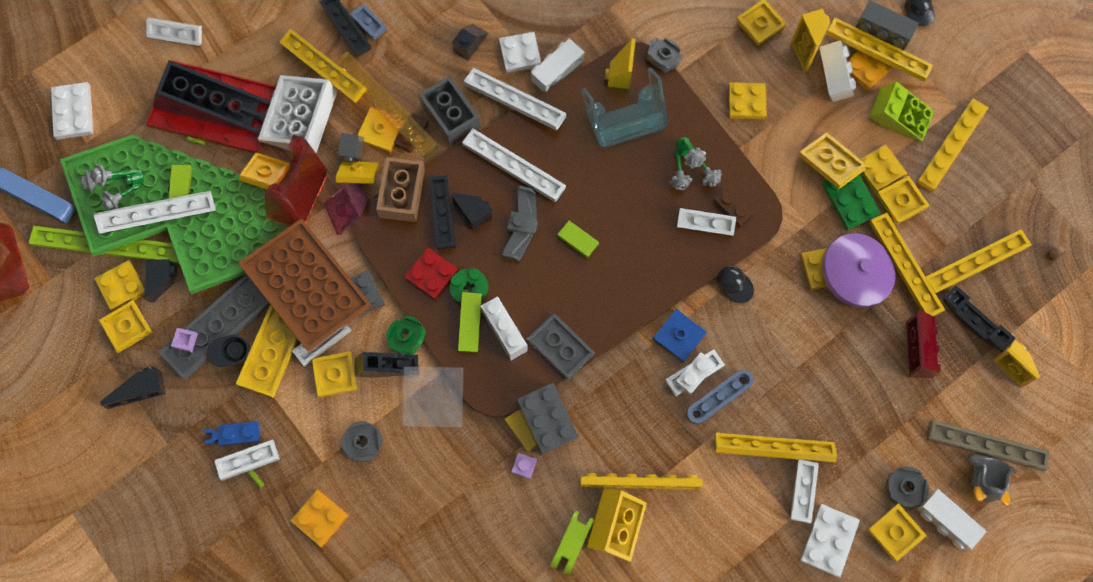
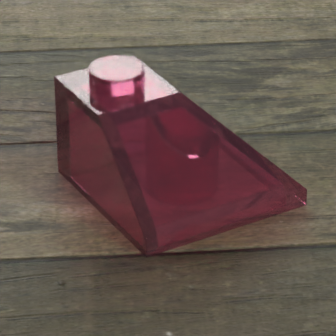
M344 183L324 203L337 235H341L363 213L368 197L361 183Z

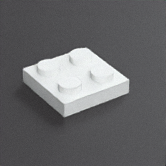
M534 32L499 38L506 73L531 69L535 65L541 64Z

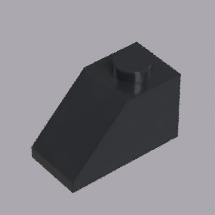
M474 24L462 28L452 41L454 53L469 61L487 37L488 32Z
M460 193L451 194L452 202L472 230L492 219V207L487 201L484 202L481 197Z
M170 259L146 260L144 297L150 303L155 302L174 284V277L177 276V267Z

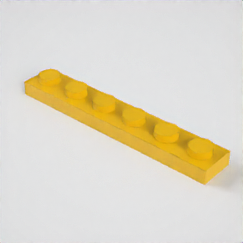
M834 18L826 35L838 41L841 40L842 43L925 82L933 67V64L837 18Z
M291 28L279 42L319 75L329 80L333 86L355 103L367 90L365 86Z
M975 99L970 101L917 181V184L933 193L988 110L987 106Z
M888 213L870 220V226L882 246L889 253L896 270L920 310L932 316L944 312L943 305Z
M1021 229L926 276V279L935 294L1029 248L1031 243Z
M727 433L715 434L716 453L836 462L837 459L835 442Z
M585 473V476L580 478V487L700 490L703 487V479H697L696 475H686L685 478H677V475H665V478H657L655 474H647L645 478L637 477L636 474H625V477H617V474L609 473L605 474V477H597L595 473Z

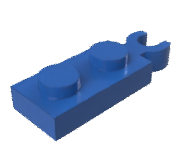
M258 421L218 425V431L213 429L204 430V433L213 435L212 439L205 440L207 445H213L217 441H219L220 446L261 442L260 422Z

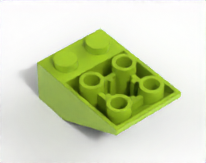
M896 81L881 87L869 117L887 129L923 142L935 111Z

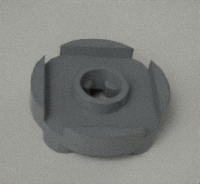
M655 38L648 45L645 58L662 72L668 73L680 64L682 60L681 49L670 39L658 40L659 38Z
M360 421L348 427L349 429L342 436V448L351 460L367 462L379 455L383 441L380 431L374 425ZM360 437L368 440L364 447H361L359 444L357 445Z
M902 467L893 471L888 477L886 484L888 497L896 504L899 503L901 507H915L927 498L929 493L928 482L918 469ZM906 482H908L909 486L912 487V490H909L908 492H906L903 488V485H905Z

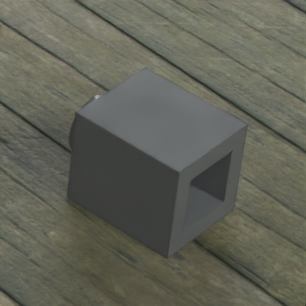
M341 133L338 155L344 157L343 160L355 162V159H361L364 137Z

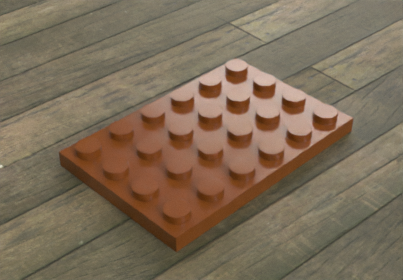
M302 218L238 262L239 266L308 353L372 307V304Z

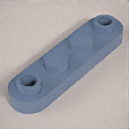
M740 370L692 404L687 410V419L692 424L703 423L747 391L754 381L752 374L747 370ZM743 378L746 384H741L739 379ZM693 412H698L700 417L695 418Z

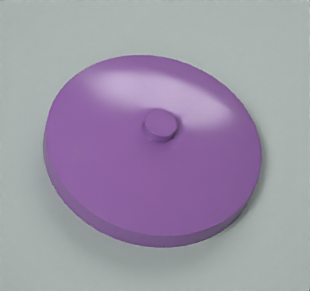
M846 234L832 242L823 255L822 273L825 283L833 295L843 303L852 307L868 308L882 302L891 293L895 283V267L887 250L875 239L863 234Z

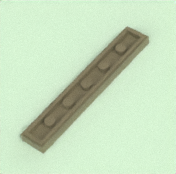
M930 421L927 436L929 441L991 456L1036 470L1047 471L1050 451L939 421Z

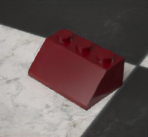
M917 311L906 321L909 377L933 378L941 370V363L938 361L937 354L939 353L940 346L936 340L938 324L935 323L934 316L923 311Z

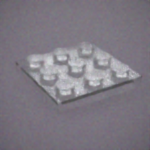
M404 367L402 426L462 428L464 368Z

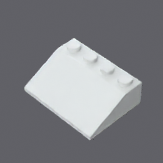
M280 75L258 140L299 154L316 156L337 90L326 79Z

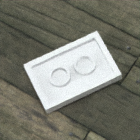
M85 82L51 87L54 138L58 140L93 134L90 84Z
M821 504L800 562L835 577H841L860 520Z

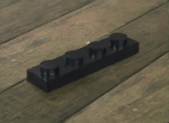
M340 0L319 1L321 7L356 58L372 49Z
M448 176L429 177L437 250L456 248Z

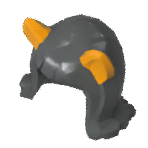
M981 454L970 456L967 462H969L970 466H973L971 485L976 500L985 502L999 500L1003 505L1008 506L1010 496L1007 491L1011 483L1010 474H1015L1017 470L991 456Z

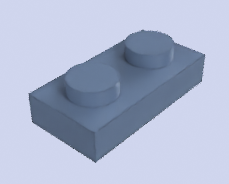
M364 3L350 13L352 19L373 41L387 31V27Z

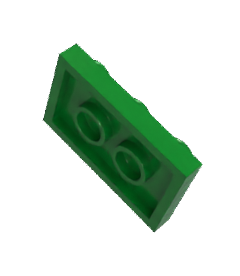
M860 175L853 178L840 189L827 179L821 182L846 231L870 222V220L882 215Z

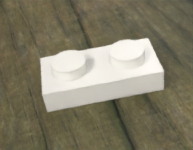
M701 352L675 383L691 395L716 364Z

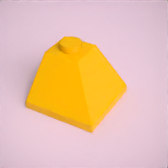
M631 39L610 62V69L606 68L605 79L608 80V87L629 89L636 39Z
M1016 340L993 359L1021 388L1040 377L1030 353L1026 351L1023 344Z

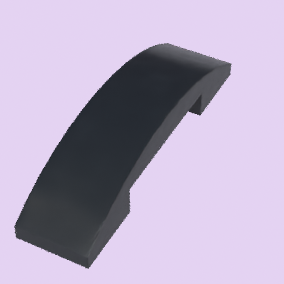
M957 285L942 298L953 314L969 330L995 349L1003 352L1016 339L1002 325L998 327L969 301L970 297Z

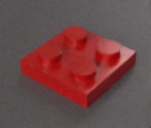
M427 248L404 277L425 294L436 300L450 283L452 276L459 270L430 248Z

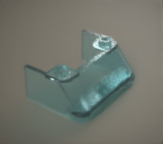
M648 68L650 85L639 91V103L605 113L604 106L599 102H594V98L587 89L582 88L586 113L596 140L601 146L609 147L661 131L667 126L668 118L661 77L652 68Z

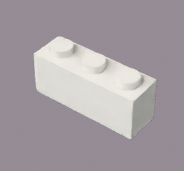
M569 38L566 42L560 43L555 52L549 53L540 65L537 64L531 70V81L541 91H547L584 62L585 52Z
M841 40L820 46L828 91L832 101L835 102L855 96L853 89H856L854 78L851 79L850 73L853 70L851 63L847 62L846 57L849 56L847 46H843Z
M498 296L481 305L482 314L509 359L513 360L527 352L525 340Z
M939 489L932 491L917 509L921 512L920 515L923 519L937 526V531L943 536H948L953 541V545L961 551L972 550L987 532Z

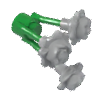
M686 137L676 141L675 146L677 149L674 150V153L676 155L677 172L676 176H673L672 180L669 181L672 187H675L676 190H684L692 182V178L689 175H684L681 169L680 156L685 158V165H689L691 168L701 166L704 169L705 178L702 180L704 186L714 187L720 183L721 170L711 171L703 162L706 160L705 151L700 150V148L694 149L690 140Z
M96 164L95 169L91 170V174L86 170L85 175L81 176L80 181L83 189L89 190L90 193H93V188H95L96 184L104 187L105 182L124 178L127 185L131 184V187L121 193L112 195L107 191L103 192L101 203L107 210L118 209V201L123 196L135 189L141 188L140 184L144 183V177L139 168L111 172L105 171L102 164Z

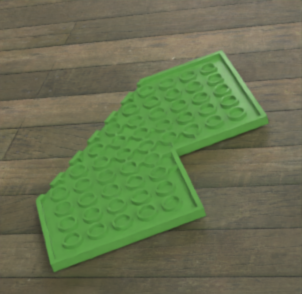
M134 134L60 159L91 254L97 256L168 230L191 294L245 275L246 273L239 266L238 262L291 226L277 189L273 192L239 181V175L233 171L222 167L218 168L209 162L198 158L194 159L177 150L167 149L161 144L152 141L148 142ZM96 164H102L105 171L111 172L139 168L143 174L144 183L140 184L141 188L131 191L118 201L117 207L124 208L168 199L172 165H191L190 194L211 191L216 209L215 211L99 233L94 214L108 211L101 203L103 192L107 191L109 194L114 195L131 187V184L127 185L124 178L105 182L104 187L96 184L95 188H93V193H90L89 190L83 189L80 180L81 176L85 175L86 170L91 174V170L95 169Z

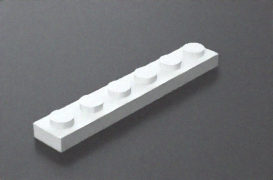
M475 68L471 70L464 80L465 86L556 131L566 118L565 112Z
M472 129L462 142L464 147L555 203L566 188L565 184L475 129Z
M211 191L98 212L94 214L99 233L215 211L216 208Z

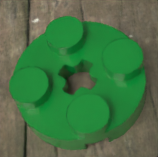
M463 269L452 276L450 293L455 302L461 304L462 292L482 294L481 303L485 300L489 290L488 282L478 269ZM466 284L474 285L472 292L464 290Z
M404 316V319L392 322L387 330L386 338L388 339L389 347L394 352L403 355H413L422 345L426 330L415 317ZM409 332V336L404 339L402 335Z

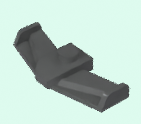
M518 186V212L511 211L507 231L513 232L502 252L501 258L520 261L533 235L536 233L538 226L536 192L532 188Z

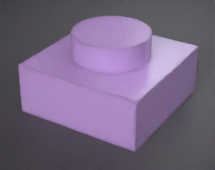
M177 328L171 347L192 352L198 334L194 331Z
M518 453L512 473L531 479L537 459Z

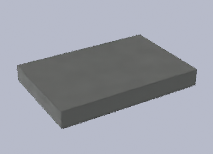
M555 313L526 339L567 381L595 355V352Z

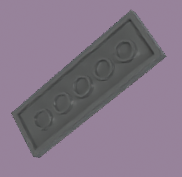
M246 274L184 328L198 334L192 352L172 348V339L158 353L184 380H187L208 361L207 348L213 340L229 335H237L270 304Z

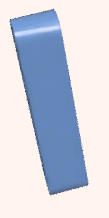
M0 167L1 191L64 224L69 222L77 210L74 205Z

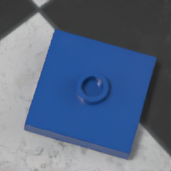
M676 309L653 337V340L684 363L706 335L707 331Z

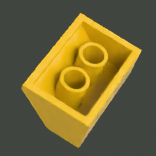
M823 8L802 14L791 41L804 72H808L830 25L829 16L825 14Z
M604 488L587 547L597 552L631 562L647 503L624 491Z

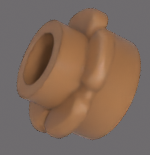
M1057 244L1053 245L1048 251L1050 254L1048 258L1051 257L1056 261L1066 251L1062 247L1063 244L1059 246Z

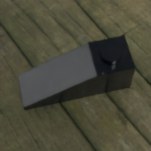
M362 352L355 357V377L377 378L419 374L418 355Z
M146 367L143 371L135 373L101 400L100 404L106 409H111L165 395L163 374L155 367Z

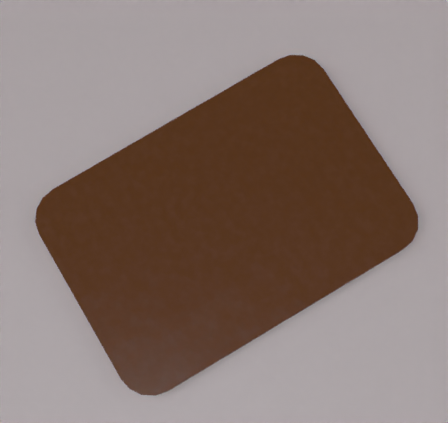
M635 42L629 89L608 87V80L605 79L606 68L610 69V62L627 44L625 43L611 49L556 83L547 91H543L534 98L566 113V118L557 131L516 110L511 111L479 131L489 139L566 185L565 190L556 203L534 190L536 192L538 226L520 261L501 258V254L513 232L507 231L511 211L518 212V186L531 187L464 147L462 142L424 165L425 175L416 222L379 218L376 211L379 194L364 204L355 220V235L361 249L405 314L415 317L425 328V343L463 399L479 413L489 417L510 415L519 410L516 403L517 399L551 383H554L556 386L565 380L526 341L553 313L595 352V355L584 365L586 366L717 278L721 269L726 266L736 265L766 245L779 231L783 220L782 205L775 192L676 69L664 73L646 60L645 55L648 44ZM686 137L690 140L694 149L700 148V150L705 151L706 160L703 162L711 171L721 170L720 183L714 187L704 186L702 182L705 178L704 169L701 166L691 168L689 165H685V158L680 156L681 169L684 175H689L692 178V182L684 190H676L675 187H672L669 181L672 180L673 176H676L677 172L676 155L674 153V150L677 149L675 146L677 140ZM447 175L456 248L437 250L429 177ZM727 187L754 213L742 226L738 227L735 224L734 236L677 227L680 208L726 215L713 201ZM460 193L481 197L484 202L487 201L492 207V219L472 230L452 202L451 194ZM568 221H571L599 242V245L588 258L557 237V234ZM427 248H430L454 265L459 271L463 269H478L486 277L489 289L481 305L498 296L525 340L528 351L510 360L482 311H480L478 352L458 351L461 304L453 300L450 293V283L439 297L434 300L407 281L404 276ZM466 284L464 290L472 292L474 285Z

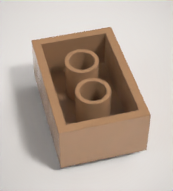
M386 157L376 208L379 218L409 222L417 221L425 175L423 161Z

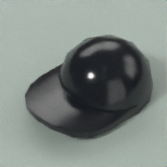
M932 0L905 1L908 18L918 22V26H927L934 21L935 13Z
M726 266L720 270L717 277L718 286L732 301L744 303L752 298L754 295L753 283L740 268Z
M239 335L217 338L207 348L208 360L217 367L239 364L249 354L248 342Z

